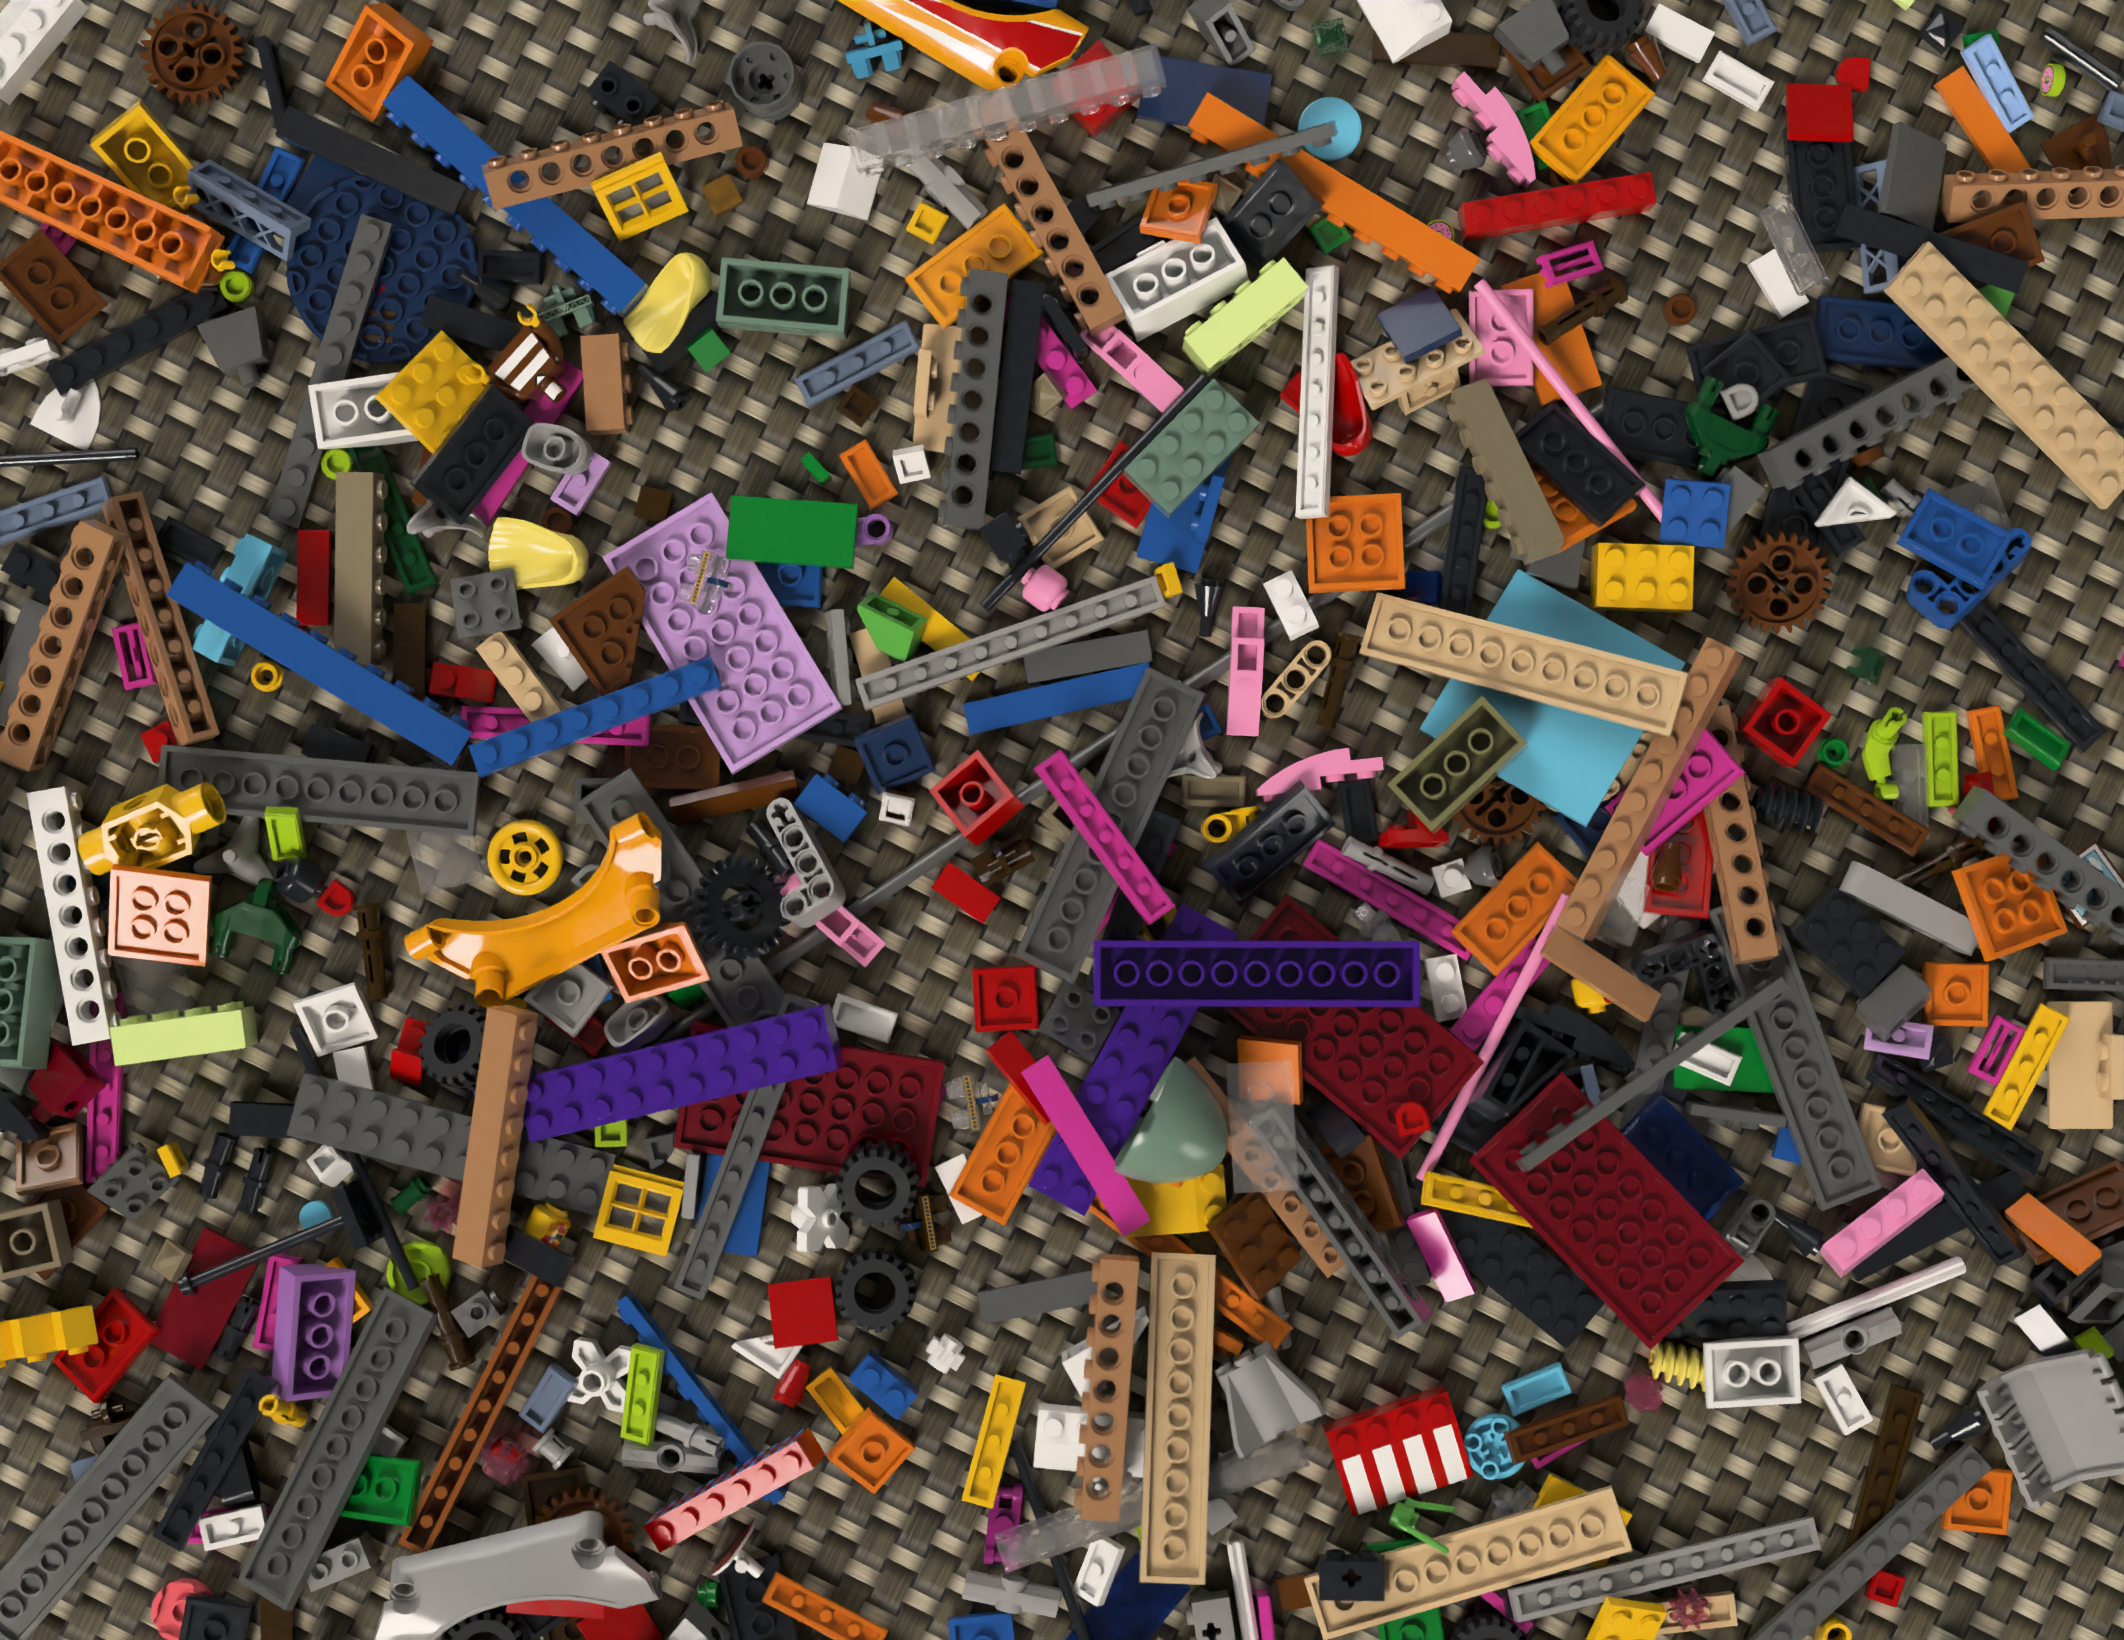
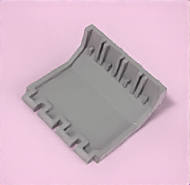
M2093 1348L2029 1360L1990 1378L1977 1391L1980 1406L1988 1416L1993 1434L2004 1451L2006 1462L2012 1469L2018 1482L2019 1491L2025 1497L2029 1508L2041 1507L2054 1492L2078 1481L2124 1474V1409H2120L2124 1406V1394L2117 1379H2106L2114 1375V1372L2104 1352L2095 1353Z

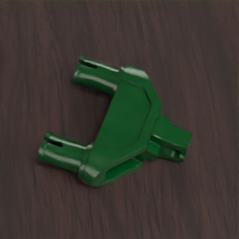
M1705 376L1695 401L1687 404L1685 418L1696 446L1700 447L1698 454L1702 455L1696 472L1706 477H1713L1718 466H1725L1728 459H1736L1766 450L1769 445V438L1767 436L1780 411L1777 409L1771 410V406L1760 404L1750 429L1745 430L1713 414L1712 408L1725 384L1721 381L1717 383V379Z
M263 877L258 881L256 891L250 892L248 898L212 915L211 923L212 927H214V932L208 951L210 955L215 956L216 952H218L217 957L219 958L229 957L233 932H239L273 942L276 946L269 970L276 973L277 969H279L278 974L280 975L290 974L294 950L301 945L302 933L285 907L278 903L279 899L274 898L276 882L273 879Z

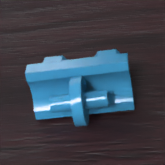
M870 22L863 23L866 33L854 35L855 43L859 45L868 42L869 46L845 52L847 63H851L857 79L873 75L869 58L882 55L886 72L902 68L900 50H903L901 39L897 38L875 44V40L886 38L885 29L881 28L872 31Z

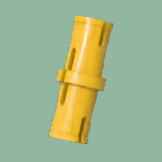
M266 1395L260 1400L259 1410L263 1411V1415L272 1417L276 1423L290 1424L298 1428L305 1425L308 1420V1412L304 1411L305 1408L296 1406L293 1401L286 1402L274 1395Z

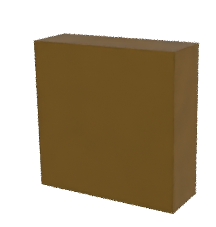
M729 173L701 187L716 218L744 204Z

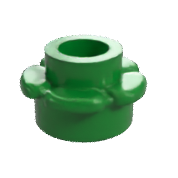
M1828 737L1821 741V747L1817 750V757L1820 762L1825 763L1826 767L1837 768L1841 763L1847 761L1849 752L1844 740ZM1832 749L1835 750V755L1830 754Z
M709 1579L705 1580L704 1585H699L697 1594L698 1602L704 1605L707 1611L710 1608H719L721 1601L720 1582H711Z

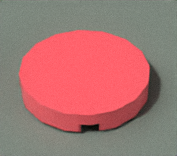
M181 1578L170 1582L157 1593L152 1603L151 1617L153 1624H156V1627L159 1629L158 1632L163 1638L179 1640L188 1593L214 1596L206 1584L196 1579Z

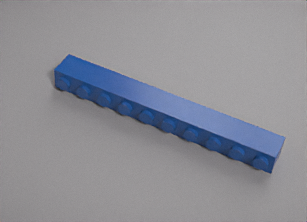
M406 75L382 102L389 110L386 116L400 129L406 125L412 130L413 133L410 137L425 150L429 145L437 152L434 158L447 170L453 166L461 174L458 179L471 191L477 187L485 195L481 199L494 210L481 165L488 164V159L500 155L409 75ZM514 171L510 176V181L513 183H520L525 179L518 171ZM548 197L501 208L508 214L505 220L520 233L524 228L531 234L532 237L529 241L538 250L544 253L548 249L555 255L556 258L553 262L566 274L572 270L580 278L577 283L590 295L596 291L604 299L600 303L614 316L620 312L626 317L648 291L649 286Z
M197 560L195 565L191 562L185 563L166 596L443 761L453 765L473 732L468 729L470 725L468 721L454 713L451 718L440 712L442 706L428 697H425L423 701L412 695L414 689L405 683L397 680L393 684L384 679L383 677L386 672L371 663L367 667L355 661L358 656L343 646L339 650L327 644L329 638L320 632L312 629L309 634L298 626L301 621L288 613L283 612L282 616L277 615L270 610L271 603L257 595L253 599L241 593L244 587L227 577L222 582L212 576L215 570L201 561Z

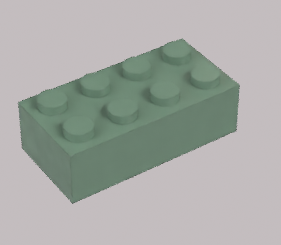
M722 257L716 322L719 327L728 329L846 339L851 286L850 269Z
M1213 378L1124 469L1123 475L1169 519L1203 485V482L1257 430L1259 422Z
M0 937V1068L47 1070L58 973L54 941L28 937Z

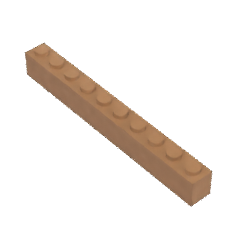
M1709 637L1706 638L1688 672V681L1671 738L1659 734L1655 735L1556 925L1582 939L1593 942L1744 657L1736 650Z

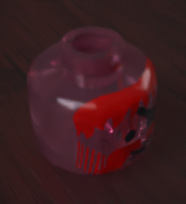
M505 1436L498 1438L495 1442L488 1441L480 1454V1458L483 1459V1473L503 1485L510 1484L512 1481L517 1483L530 1463V1460L527 1459L528 1453L526 1448Z

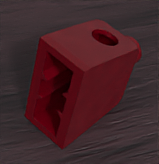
M53 1041L49 1047L47 1070L37 1069L29 1082V1089L39 1099L38 1103L31 1110V1115L42 1123H47L53 1114L72 1118L107 1085V1082L75 1046Z

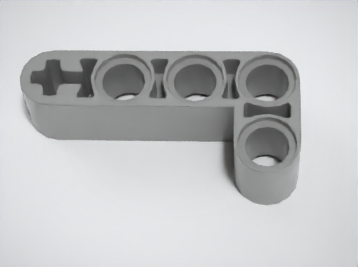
M778 798L769 804L766 815L802 885L783 898L780 909L785 918L801 928H808L839 909L845 901L846 893L804 813L789 800ZM803 837L802 842L795 847L797 840ZM817 862L815 869L809 872L810 866ZM831 887L830 893L822 898L824 891ZM804 904L802 912L796 915L797 909Z

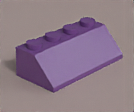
M317 1264L280 1266L272 1377L279 1381L273 1392L286 1402L330 1397L350 1356L355 1270Z

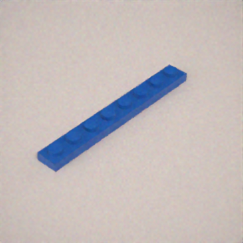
M709 656L468 747L479 776L484 777L721 689L722 685L713 660Z
M630 1291L616 1303L619 1307L617 1312L621 1319L627 1325L633 1324L639 1332L637 1338L641 1344L665 1350L663 1372L666 1375L672 1374L679 1383L676 1385L679 1393L687 1401L691 1398L698 1407L696 1413L701 1421L707 1426L711 1424L718 1433L716 1436L725 1438L726 1444L724 1449L726 1451L731 1449L738 1458L735 1460L737 1466L758 1455L754 1447L634 1294ZM781 1486L762 1498L765 1501L770 1499L775 1505L785 1497L787 1490L784 1486Z

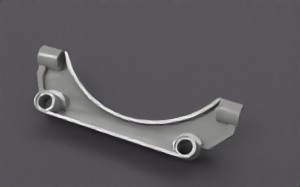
M583 1511L576 1515L409 1556H400L394 1559L391 1566L389 1589L393 1600L384 1602L374 1640H435L444 1631L472 1615L518 1602L574 1600L619 1609L660 1600L662 1597L661 1581L656 1571L647 1572L646 1569L616 1546L608 1547L604 1540V1517L602 1514L596 1511Z

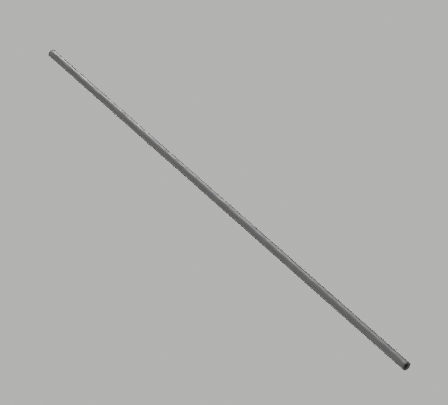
M1600 402L1588 410L1597 422L1600 420L1603 404ZM1576 418L1575 420H1576L1582 427H1584V425L1580 422V420H1579L1578 418ZM1453 501L1403 534L1404 552L1450 522ZM1344 592L1314 593L1306 600L1314 613ZM1279 618L1264 627V646L1286 632ZM1230 650L1182 683L1198 691L1230 669ZM1120 724L1068 758L1077 771L1109 750ZM1038 778L1016 794L1027 806L1049 790L1043 781ZM959 831L847 906L846 909L857 918L861 917L971 842ZM816 927L764 963L771 974L774 975L829 937ZM709 999L671 1024L657 1038L641 1046V1048L679 1039L691 1031L693 1021L704 1022L718 1013V1010Z

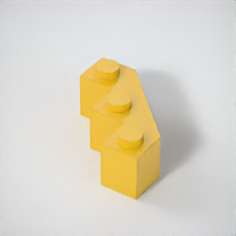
M92 1305L0 1321V1368L7 1366L6 1360L27 1357L28 1363L48 1359L47 1353L53 1351L68 1350L69 1355L88 1352V1345L98 1343Z

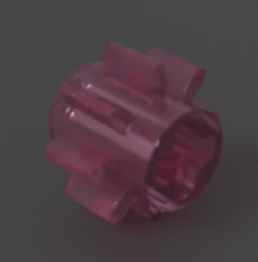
M442 1193L437 1195L438 1204L433 1202L426 1204V1207L431 1211L424 1218V1221L432 1222L434 1225L433 1232L444 1227L445 1232L449 1234L453 1230L452 1223L457 1225L459 1206L455 1203L457 1200L456 1195L449 1200H445V1196ZM442 1209L444 1211L449 1210L451 1216L448 1218L440 1217L439 1211Z
M1644 1373L1640 1378L1633 1374L1624 1384L1625 1390L1628 1392L1624 1396L1625 1400L1640 1413H1643L1648 1408L1654 1413L1664 1402L1662 1395H1660L1663 1387L1647 1373Z
M1694 1588L1690 1590L1689 1594L1683 1593L1678 1589V1596L1675 1600H1668L1675 1610L1669 1614L1670 1618L1673 1621L1680 1619V1627L1683 1630H1686L1688 1625H1694L1697 1629H1700L1699 1623L1702 1619H1709L1710 1617L1703 1609V1607L1709 1604L1705 1598L1697 1600L1698 1592ZM1688 1604L1692 1605V1612L1690 1614H1686L1687 1609L1685 1606Z

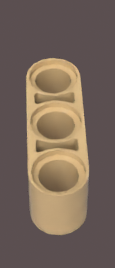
M1318 640L1308 643L1261 697L1260 711L1264 716L1275 719L1284 715L1327 666L1331 659V650L1326 643ZM1317 647L1322 650L1324 654L1322 663L1313 664L1309 661L1307 653L1310 648ZM1297 671L1303 676V684L1300 688H1292L1288 685L1286 679L1289 672ZM1276 695L1281 698L1283 707L1280 712L1275 713L1268 710L1266 699L1269 696Z

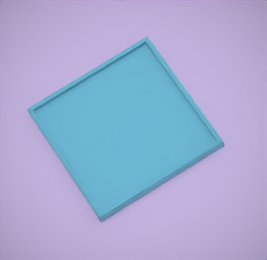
M1520 569L1516 571L1486 620L1682 671L1686 662L1536 578L1527 575ZM1450 679L1419 731L1435 740L1483 696L1529 745L1498 777L1584 827H1587L1645 732L1641 729Z

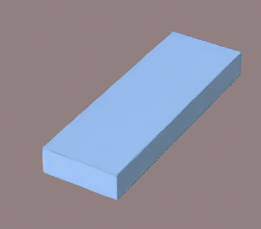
M1991 34L1984 35L1960 51L1981 93L2008 133H2011L2035 117Z

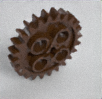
M187 1L186 10H183L175 3V13L173 14L163 9L165 19L161 21L154 17L153 21L157 26L156 29H145L151 36V39L141 40V44L149 49V51L140 53V57L149 62L142 67L145 72L151 73L148 81L153 85H157L156 90L162 95L167 93V98L172 102L176 101L179 97V102L183 106H187L190 98L196 107H200L201 98H204L206 102L212 105V95L214 94L224 99L222 89L226 87L233 91L234 87L230 83L231 79H242L235 72L236 68H246V65L238 59V57L247 55L243 48L237 47L245 42L240 35H235L239 28L234 23L229 24L231 19L225 13L220 15V11L215 6L208 11V7L203 2H200L197 10L190 1ZM204 27V32L200 37L192 38L193 31L196 28ZM172 44H177L176 52L166 56L167 48ZM195 50L196 57L191 59V52ZM215 53H221L220 61L217 64L210 65L211 56ZM189 70H194L195 75L193 79L183 82L184 74Z
M1782 530L1778 531L1776 539H1773L1769 532H1765L1764 542H1760L1756 537H1753L1754 547L1750 548L1744 544L1742 545L1746 553L1743 557L1734 554L1733 558L1738 563V566H1728L1727 569L1735 576L1725 579L1726 584L1734 588L1726 592L1728 598H1737L1731 603V607L1733 610L1741 609L1738 614L1741 620L1750 616L1748 624L1751 628L1760 622V629L1763 633L1768 630L1769 626H1772L1775 634H1779L1781 626H1785L1788 632L1791 633L1793 623L1797 622L1801 628H1804V617L1807 616L1813 621L1816 619L1812 613L1814 608L1824 610L1819 600L1820 598H1830V595L1823 588L1832 586V582L1830 579L1823 577L1830 574L1831 569L1828 566H1821L1827 561V558L1824 554L1816 556L1820 550L1816 544L1808 548L1810 540L1807 537L1797 542L1798 537L1795 532H1792L1788 539H1785ZM1786 554L1788 558L1784 565L1780 567L1772 565L1775 556ZM1763 562L1778 579L1783 580L1787 588L1799 598L1798 602H1793L1778 585H1775L1771 578L1758 566L1759 563ZM1762 576L1764 580L1760 587L1756 589L1748 587L1751 578ZM1808 576L1809 582L1806 587L1802 589L1794 588V582L1797 578ZM1776 598L1785 599V604L1780 610H1770V604Z
M1501 779L1499 782L1491 781L1480 791L1481 798L1479 802L1475 805L1467 803L1450 819V822L1460 820L1462 824L1457 831L1460 833L1467 829L1470 830L1468 840L1470 841L1479 835L1480 845H1485L1488 839L1491 838L1493 847H1498L1500 838H1502L1506 846H1509L1512 842V835L1517 840L1522 841L1523 834L1521 830L1524 829L1529 833L1534 832L1530 822L1540 823L1542 820L1536 815V812L1546 810L1547 807L1540 804L1538 799L1526 792L1524 802L1520 805L1515 804L1510 796L1515 786L1511 784L1500 793L1501 802H1491L1480 816H1476L1475 811L1491 798L1490 789H1500L1507 782ZM1493 809H1498L1503 814V822L1498 827L1492 826L1488 821V814Z
M577 1487L576 1494L573 1497L568 1490H564V1500L561 1501L556 1496H553L551 1499L553 1508L547 1505L542 1506L541 1511L546 1517L536 1516L534 1520L536 1524L576 1515L583 1511H596L602 1514L606 1521L604 1540L608 1547L616 1546L622 1552L634 1551L635 1545L627 1541L635 1538V1532L626 1530L632 1525L633 1520L622 1519L627 1511L626 1507L618 1510L615 1509L618 1498L612 1499L609 1503L605 1501L607 1491H603L598 1498L595 1497L594 1487L590 1488L588 1495H583L581 1487Z

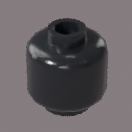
M300 856L284 859L274 873L277 890L299 903L307 902L312 897H318L324 888L322 869Z

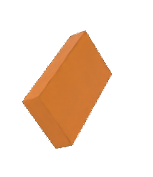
M866 439L839 455L871 511L899 495Z

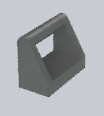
M2103 1260L2069 1294L2067 1318L2077 1323L2113 1324L2124 1313V1295L2109 1309L2099 1303L2110 1292H2124V1269L2107 1260Z

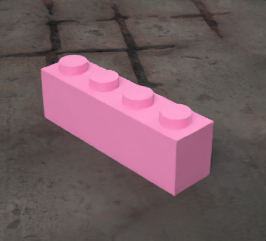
M1922 1168L1824 1243L1820 1254L1839 1277L1842 1278L1941 1202L1945 1193Z

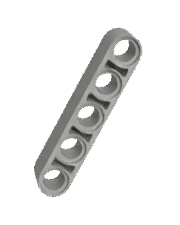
M1856 861L1851 862L1838 889L1839 891L1960 953L1972 956L1978 942L1968 917Z

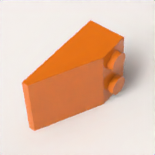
M387 3L365 5L324 85L374 123L387 109L382 102L406 75L412 78L420 68L434 40Z
M686 922L658 923L601 952L626 1003L705 982L712 978Z

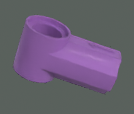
M872 514L868 517L858 518L856 547L874 544L882 546L891 541L894 529L885 516ZM876 522H883L886 526L885 533L878 538L872 537L870 534L871 526Z

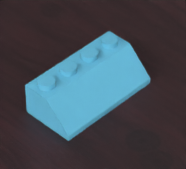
M246 533L245 537L237 542L233 552L235 555L231 567H227L224 570L220 580L224 582L227 577L244 587L241 591L242 594L251 599L257 595L267 601L289 552ZM205 619L204 624H200L194 632L193 641L195 643L192 649L217 663L235 667L246 643Z

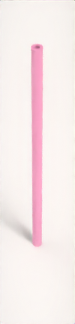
M1483 278L1474 285V288L1588 432L1645 483L1486 280ZM1646 484L1644 490L1638 495L1661 523L1663 504Z
M1562 893L1478 1055L1484 1060V1063L1460 1090L1416 1175L1417 1179L1423 1181L1425 1172L1434 1171L1543 959V956L1539 953L1552 928L1558 926L1556 922L1569 896Z

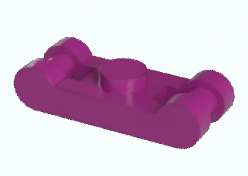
M1000 1482L994 1508H989L983 1564H993V1561L1005 1562L1006 1566L1015 1567L1023 1484L1014 1483V1486L1001 1485ZM1000 1498L1012 1499V1506L999 1505ZM995 1540L1008 1541L1007 1550L996 1549Z

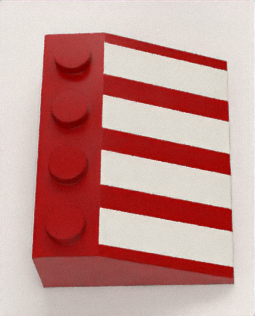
M1443 1385L1322 1425L1353 1517L1407 1499V1497L1410 1498L1473 1477L1458 1422L1448 1392Z

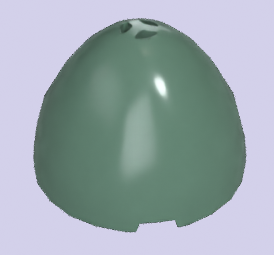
M1174 1057L1162 1073L1149 1097L1153 1103L1146 1116L1138 1117L1119 1153L1114 1171L1120 1175L1151 1183H1176L1196 1179L1211 1172L1221 1163L1226 1154L1229 1136L1226 1120L1218 1100L1209 1085L1193 1068L1181 1059Z

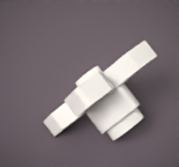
M836 1183L828 1184L824 1192L820 1186H802L798 1188V1203L794 1205L791 1212L792 1223L799 1228L797 1232V1251H819L823 1243L826 1248L838 1249L848 1247L849 1227L840 1218V1214L843 1212L841 1208L842 1200L838 1201L837 1199L838 1188H836Z
M585 1337L576 1339L573 1345L572 1359L582 1369V1372L579 1376L575 1377L579 1380V1383L567 1401L585 1404L593 1396H601L608 1410L623 1413L627 1385L620 1377L629 1371L631 1347L620 1345L606 1357L597 1340Z

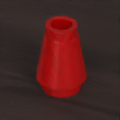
M795 1358L773 1388L776 1391L772 1398L795 1409L798 1402L802 1403L812 1366Z

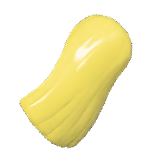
M684 252L674 256L655 278L637 306L624 318L626 329L643 350L651 353H662L681 332L692 309L711 289L712 276L706 263L693 253Z
M498 517L493 524L488 550L490 572L513 568L516 590L572 584L586 574L589 566V552L580 539L572 535L549 530L533 522L515 518Z

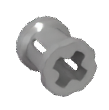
M551 1427L532 1450L534 1452L539 1451L553 1464L552 1468L556 1470L574 1451V1448L572 1446L568 1447L554 1434L555 1430Z

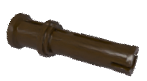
M1611 277L1603 287L1596 291H1588L1583 301L1537 328L1536 332L1540 341L1548 346L1551 342L1593 316L1596 318L1602 317L1606 314V310L1615 304L1625 303L1628 300L1625 286L1618 278Z
M1335 631L1337 640L1333 655L1328 664L1331 668L1316 721L1318 725L1336 729L1349 673L1356 667L1354 659L1358 643H1361L1363 637Z
M1966 836L1952 844L1949 842L1945 843L1939 853L1890 878L1909 888H1913L1950 868L1954 870L1962 868L1964 862L1978 855L1983 857L1987 854V851L1983 847L1984 843L1980 837L1976 836L1973 839ZM1966 847H1970V849H1968V850H1966V851H1964V852H1962V853L1960 852V850H1962V849H1964V848H1966ZM1930 866H1933L1932 869H1930V870H1928V871H1926V872H1924V873H1922V874H1920V875H1918V876H1916V877H1914V878H1911V877H1910V876H1912V875H1914V874H1916V873H1918V872H1920V871H1922V870H1924V869H1926V868H1928V867H1930Z
M382 902L352 906L353 911L357 913L359 931L356 932V938H358V941H362L368 1000L389 998L381 938H384L385 929L381 928L379 909L382 908Z
M439 1272L428 1275V1279L423 1277L419 1281L422 1284L432 1312L438 1315L436 1323L441 1333L438 1341L440 1346H444L450 1361L448 1365L449 1370H458L474 1363L477 1360L476 1355L471 1354L465 1338L467 1335L459 1327L457 1320L451 1313L453 1309L440 1279Z

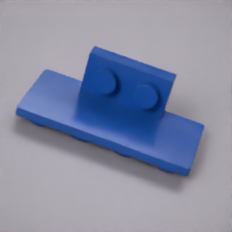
M1230 457L1203 482V485L1169 519L1151 503L1137 551L1138 558L1162 565L1174 562L1176 569L1194 574L1197 573Z

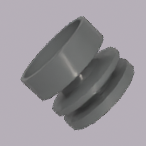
M767 41L752 42L742 47L732 58L728 69L729 85L735 97L753 117L764 121H778L791 115L799 106L803 96V79L790 56L779 45ZM767 81H770L774 86L771 90H768L764 85Z

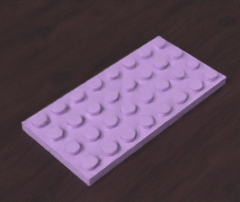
M711 492L602 558L613 575L629 565L647 591L641 623L670 671L709 656L712 658L722 688L688 701L732 774H735L843 708L755 563L726 559L729 520ZM704 552H710L696 604L690 603ZM713 577L729 582L728 588L706 583L707 578Z

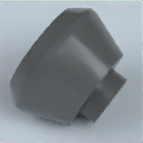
M1461 128L1448 143L1449 150L1446 151V155L1454 168L1459 166L1462 170L1484 166L1487 156L1479 138L1472 129Z
M1485 844L1468 855L1467 861L1464 862V872L1468 880L1472 879L1474 884L1488 887H1496L1502 881L1503 865L1496 848Z

